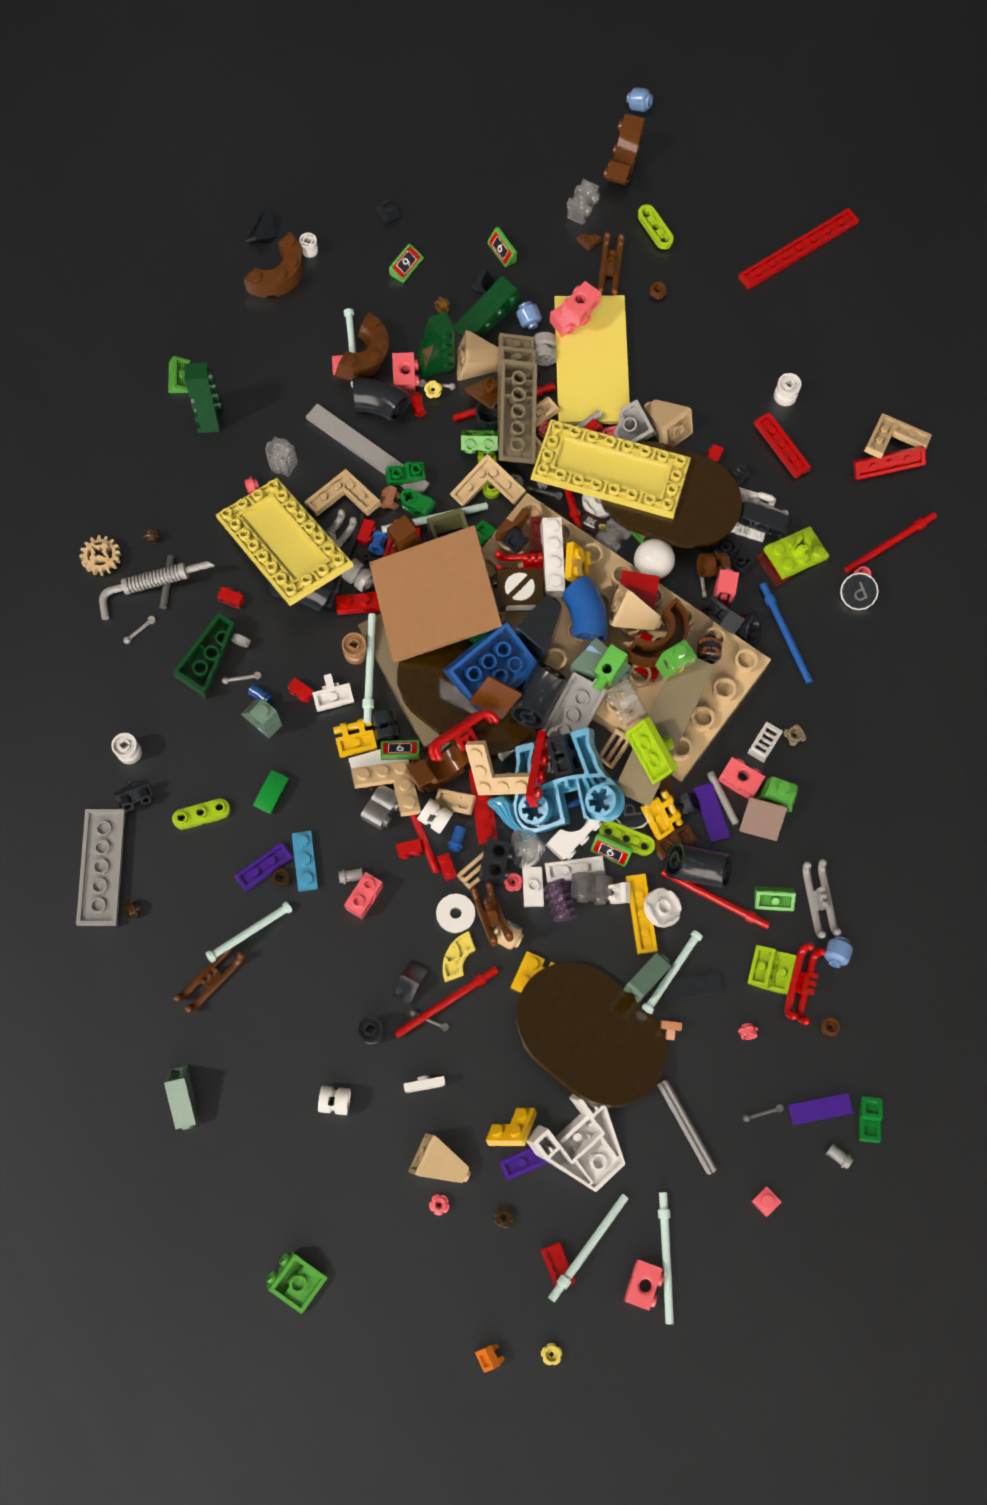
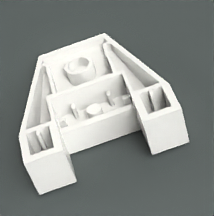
M572 1094L569 1099L580 1114L555 1137L548 1128L538 1125L529 1134L527 1144L537 1156L594 1192H597L625 1165V1161L607 1107L597 1104L593 1105Z

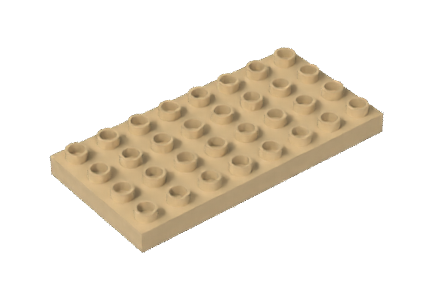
M528 493L507 517V519L513 522L522 508L529 511V520L521 530L523 531L522 534L530 540L517 554L543 553V550L541 552H532V522H541L542 518L561 517L563 549L567 547V543L575 542L583 548V551L591 553L592 566L589 568V574L602 595L606 611L620 584L622 570L642 573L638 568ZM496 532L482 547L492 588L493 577H496L497 573L495 570L497 564H501L504 568L523 567V561L504 562L496 559V550H500L503 554H514L503 541L497 542L495 540ZM565 579V590L571 584L567 579ZM659 583L654 611L662 617L663 610L676 597L680 600L689 617V633L686 641L695 652L696 658L697 643L705 635H715L722 642V657L715 664H712L714 669L672 757L678 770L671 775L682 782L765 671L771 659L735 634L719 626L707 615ZM554 597L561 603V618L545 664L558 670L569 681L572 675L570 672L571 664L592 641L581 640L572 636L570 612L562 597ZM531 611L499 612L501 621L507 622L516 633V626ZM663 621L658 629L655 628V630L614 627L608 623V640L601 642L608 648L612 644L625 652L643 632L653 637L651 641H655L666 636L667 628ZM633 664L630 670L631 676L625 683L621 682L618 686H609L607 684L604 686L608 692L593 720L612 734L617 727L622 732L630 730L648 717L665 681L661 673L652 683L650 681L651 669L644 667L648 671V678L646 679L634 671V668L640 666Z

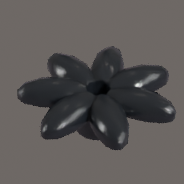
M366 548L362 549V554H355L359 561L365 564V568L368 565L370 566L369 562L379 559L373 556V553H368Z

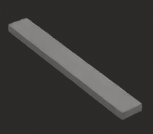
M316 404L306 415L308 421L384 475H386V466H404L319 404ZM423 480L400 486L404 489H413L423 495L430 487V483Z

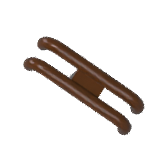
M605 232L597 290L603 294L606 276L613 277L611 295L613 296L618 295L625 235L620 233L617 239L616 251H609L611 233Z
M487 881L485 887L489 898L484 899L485 908L478 888L472 886L470 891L488 941L492 947H496L498 939L492 927L500 925L503 935L508 942H511L514 937L497 899L493 883Z
M233 947L218 956L216 961L210 962L180 993L174 995V1001L180 1002L184 1000L202 983L206 989L194 1002L185 1006L187 1013L194 1012L241 965L245 959L243 952H238L234 961L222 973L216 967L230 954Z

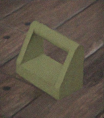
M461 508L426 519L428 533L432 540L437 539L438 534L460 527L462 529L469 527Z

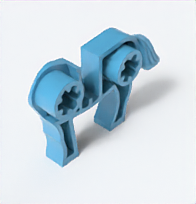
M588 727L570 732L584 769V774L558 778L544 785L542 783V798L539 799L538 807H530L525 794H515L513 803L507 796L491 798L487 802L488 805L497 812L502 821L510 828L519 832L543 833L571 824L564 793L578 790L584 819L611 822L617 819L625 807V796L602 765L601 756L595 747L594 729ZM535 742L515 747L517 761L515 773H530Z

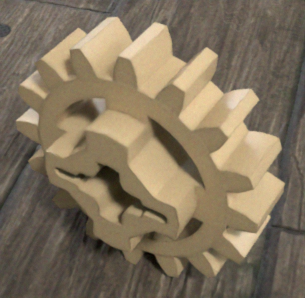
M98 535L97 540L91 537L90 543L85 542L86 548L80 549L83 553L79 555L82 565L88 572L92 570L94 575L100 572L101 576H103L104 571L110 574L111 568L117 569L115 563L121 562L118 558L122 556L118 544L113 539L109 541L107 536L101 539L100 535Z

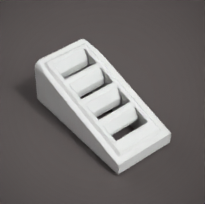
M766 722L747 753L764 763L783 731ZM768 728L772 730L773 732L777 733V735L774 736L766 731V729ZM764 734V735L770 737L771 739H773V741L771 742L770 740L766 739V738L763 737L762 735ZM759 740H762L770 746H765L764 744L760 743ZM756 745L766 750V753L756 748Z

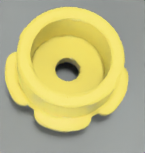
M431 380L425 385L424 391L429 398H437L441 395L442 386L440 383Z
M549 1343L546 1347H543L541 1356L544 1363L547 1365H557L561 1361V1348L557 1347L554 1343Z

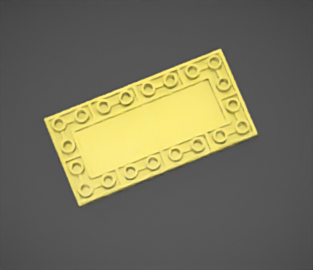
M625 295L601 296V302L591 313L589 323L576 328L573 333L561 337L555 330L559 422L578 425L599 410L602 417L597 420L601 424H618L621 408L630 404ZM554 296L555 309L560 307L563 301L570 296Z
M551 419L531 475V480L673 519L691 457Z
M278 478L269 481L266 485L254 490L251 494L216 514L219 522L289 606L353 567L352 561Z

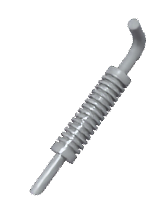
M208 561L189 566L182 562L121 579V584L108 587L101 592L99 604L102 620L109 619L107 599L114 593L124 591L128 595L171 582H177L178 580L181 581L188 579L189 573L215 566Z

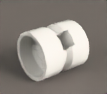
M785 373L779 378L774 392V399L779 405L790 406L796 401L801 388L800 378L792 373Z
M121 733L112 740V750L121 762L133 764L140 759L142 749L133 735Z
M430 798L417 820L425 825L430 824L431 829L440 834L453 812L445 807L440 808L439 803Z
M322 1085L319 1095L318 1112L331 1113V1111H334L335 1114L347 1115L351 1089L339 1087L335 1090L333 1086ZM331 1097H335L334 1103H330Z

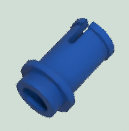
M256 684L249 688L248 694L257 700L263 699L268 704L272 702L273 696L271 692L264 691Z
M454 826L451 841L448 842L450 850L460 852V849L463 848L462 842L466 832L464 827Z

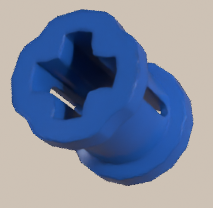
M378 530L373 533V541L368 547L371 553L375 555L384 554V546L388 542L387 533Z

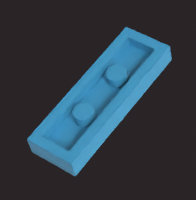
M312 832L292 833L298 891L318 889Z

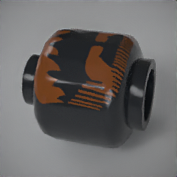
M705 635L704 638L698 641L697 658L710 664H715L716 661L721 659L722 642L715 635Z

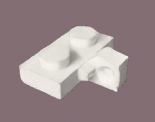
M331 674L324 675L326 686H322V690L312 692L317 712L354 703L350 684L339 685V683H333Z

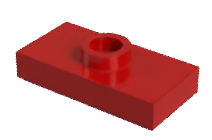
M560 1241L540 1249L554 1286L557 1285L556 1281L561 1274L564 1275L570 1267ZM574 1276L570 1280L571 1284L576 1283Z

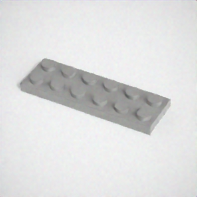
M573 672L542 730H546L548 737L552 738L588 728L608 690L603 688L601 692L597 691L591 686L592 681ZM549 751L548 766H545L546 778L543 785L561 778V776H555Z
M85 809L76 918L77 926H118L126 812L123 809Z

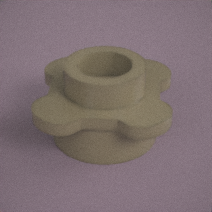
M794 725L783 733L788 738L791 746H796L798 742L806 740V735L799 725Z

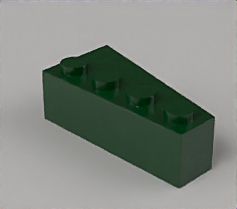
M501 276L453 326L456 334L462 338L467 330L482 338L522 303L517 288L505 277Z
M445 311L428 319L425 328L426 335L422 338V348H419V357L416 358L418 359V370L422 379L442 372H449L455 368L454 327Z
M207 362L185 364V382L191 399V406L194 409L198 433L220 432L219 409H222V400L219 398L216 380L213 379V371L209 370Z
M218 612L173 671L176 679L205 699L235 631L234 622Z

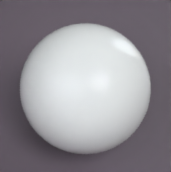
M660 539L644 541L636 549L634 555L636 568L643 574L660 576V579L671 572L675 563L673 549L668 543Z

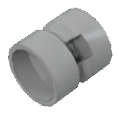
M550 332L537 333L534 336L536 363L541 366L554 364L557 361L555 334Z
M355 558L351 560L353 567L342 573V578L350 584L354 583L355 588L365 593L374 583L371 569H366L365 564Z

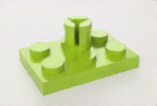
M811 527L773 542L763 549L782 579L829 558V554Z
M650 716L625 733L653 785L678 770L675 760L669 753V751L674 749L673 740L667 735L661 738Z

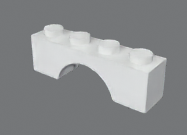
M561 517L542 518L540 533L544 556V597L547 595L550 597H562L565 591Z
M587 819L585 825L578 831L568 832L560 829L545 846L561 861L566 858L570 860L577 852L574 849L579 844L582 846L590 838L588 834L591 830L595 832L603 823Z

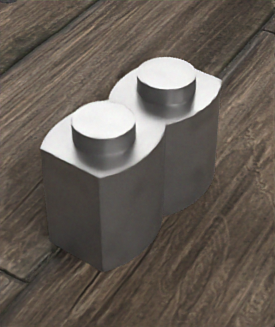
M379 785L363 809L361 819L380 830L384 826L388 827L392 820L391 814L394 810H399L395 791L385 785Z
M587 872L574 873L571 879V898L577 899V902L580 903L593 901L594 905H606V902L610 901L608 896H612V889H609L608 885L612 884L613 877Z

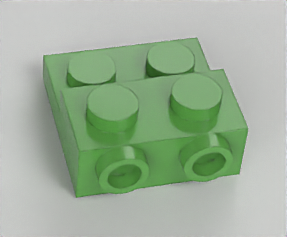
M462 430L461 450H465V453H476V450L483 451L485 454L494 453V451L498 450V430Z
M291 1250L289 1254L285 1253L279 1261L281 1266L276 1272L272 1271L268 1275L266 1287L270 1292L302 1314L327 1280V1277Z

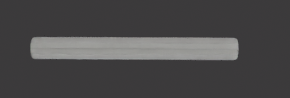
M667 1079L658 1083V1087L705 1172L708 1175L714 1173L717 1167Z

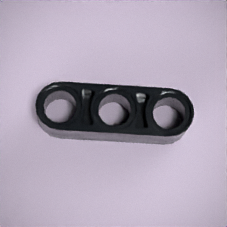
M742 502V510L738 523L743 526L782 539L787 537L792 519L785 514L751 502Z

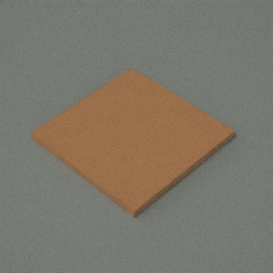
M475 525L369 562L394 663L503 626Z

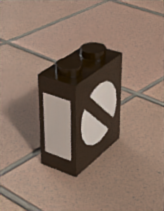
M542 568L497 570L496 577H493V588H497L502 606L500 612L532 611L544 599Z

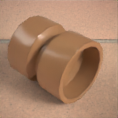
M359 633L347 634L342 640L345 659L351 664L363 663L367 657L365 638Z

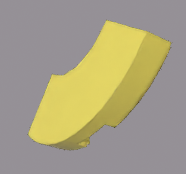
M469 931L457 937L445 954L443 960L445 983L464 976V961L469 954L476 951Z

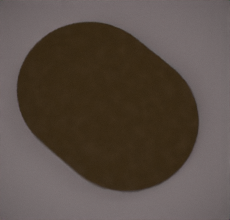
M650 441L636 443L691 457L674 518L671 519L600 499L605 512L623 528L682 548L709 546L717 543L718 540L729 535L734 529L742 510V496L739 486L723 466L704 456L668 444Z
M468 638L400 661L398 664L397 686L402 695V700L416 717L439 735L478 711L455 687L443 671L444 668L474 644ZM525 681L516 688L518 691H521ZM511 709L498 723L489 724L485 719H482L471 727L478 741L486 740L489 755L512 751L516 746L522 745L534 731V729L517 723L511 716ZM454 739L449 741L450 744L458 748Z
M558 963L537 972L524 986L517 1001L515 1017L517 1031L523 1042L522 1045L539 1066L580 1099L593 1105L608 1106V1108L623 1107L636 1103L648 1095L657 1085L663 1074L666 1063V1044L657 1020L652 1014L643 1010L641 1002H636L635 997L624 991V988L605 973L581 963Z

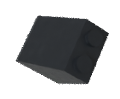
M549 595L516 626V635L529 652L543 663L547 662L560 623L562 610L561 603Z

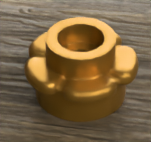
M438 297V300L434 302L436 310L439 313L445 311L448 313L450 308L449 301L446 298Z

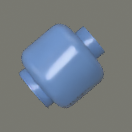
M635 87L627 95V103H629V107L633 111L645 112L652 106L653 96L648 89Z
M531 301L521 304L516 312L521 327L528 328L529 330L537 328L539 326L538 323L542 320L537 304Z
M837 936L828 941L824 957L829 961V965L833 967L845 966L850 961L853 947L848 939Z

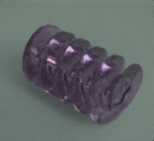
M565 878L554 880L543 888V892L548 893L545 898L550 901L548 907L553 908L550 913L556 915L553 918V921L556 923L566 922L578 916L571 914L576 910L575 907H569L573 900H566L571 895L570 893H564L568 886H561Z

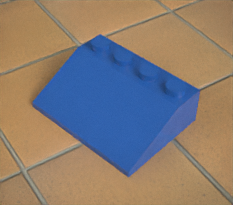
M502 622V627L490 630L443 669L447 677L468 701L488 675L516 689L527 680L537 663L507 622ZM473 705L478 711H479V710H483V709H481V708H479V707Z

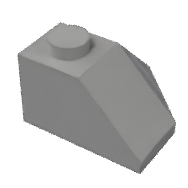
M638 400L621 408L618 424L614 431L615 437L632 442H644L657 434Z

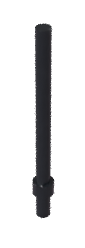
M362 510L345 552L349 559H351L357 544V536L363 520L367 517ZM342 574L335 578V585L325 604L328 608L333 607L336 596L340 594V586L343 580Z

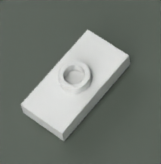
M522 867L524 907H544L542 867Z
M429 1075L417 1078L418 1081L404 1083V1090L406 1093L443 1087L445 1086L444 1076L431 1079Z

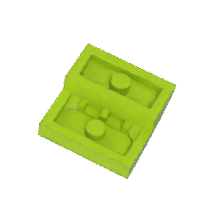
M756 945L747 983L787 995L796 955Z

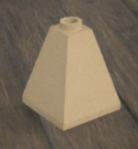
M466 330L457 347V380L461 381L498 372V347Z
M656 399L645 404L644 411L657 433L655 436L659 443L675 447L693 433L692 410L689 407Z
M619 584L607 609L608 623L614 627L644 630L658 629L662 623L661 616L628 588Z
M425 1133L408 1172L417 1176L458 1183L467 1182L471 1174L469 1167L439 1138Z

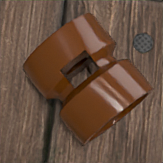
M726 552L700 554L697 558V572L701 578L718 577L720 569L731 568L730 557Z

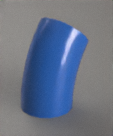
M581 577L571 583L562 596V600L571 615L572 636L587 641H593L595 638L600 641L608 640L609 627L602 595L591 577Z

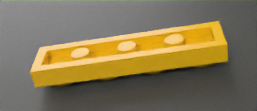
M646 874L626 876V882L630 883L629 904L637 955L656 953L658 949L654 924L649 921L644 911V901L649 894Z

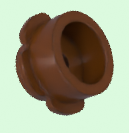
M655 282L650 287L651 291L649 293L656 299H662L667 293L665 285L661 282Z
M834 1017L824 1018L821 1021V1031L824 1035L834 1037L840 1031V1024Z

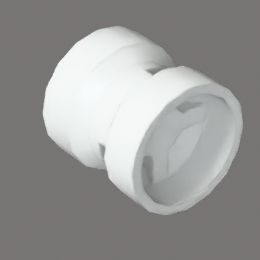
M312 233L302 234L299 242L303 256L308 258L316 256L318 253L316 236Z

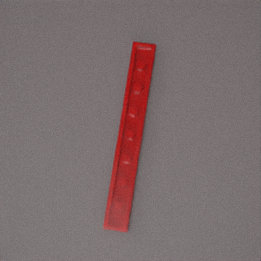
M847 208L741 272L738 278L749 290L858 224L859 219Z

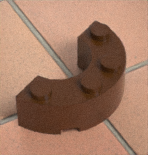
M625 113L624 119H620L618 130H620L618 144H614L612 152L614 157L613 160L610 159L608 167H605L603 174L606 181L625 186L627 185L626 182H629L637 158L645 118Z
M289 232L278 243L280 256L283 258L279 266L271 270H260L255 267L244 278L247 292L264 298L272 295L278 297L288 293L299 283L304 271L303 257L300 244L292 233Z
M370 312L367 314L358 334V337L364 341L367 350L360 353H352L346 350L338 363L335 372L336 376L347 380L360 377L368 378L381 368L389 348V337L385 326L374 314Z
M406 515L387 527L389 540L393 539L395 544L392 547L396 553L423 544L422 540L417 536L415 523L411 518H407Z
M677 597L663 610L661 617L662 621L666 624V636L657 641H645L637 637L625 650V653L628 654V662L640 667H656L655 665L663 652L682 640L687 639L689 617L684 605Z
M452 745L448 750L441 752L443 755L442 761L426 760L424 762L423 759L418 762L413 761L406 767V772L420 792H424V789L429 792L447 784L466 770L464 766L469 763L467 752H462L459 748Z

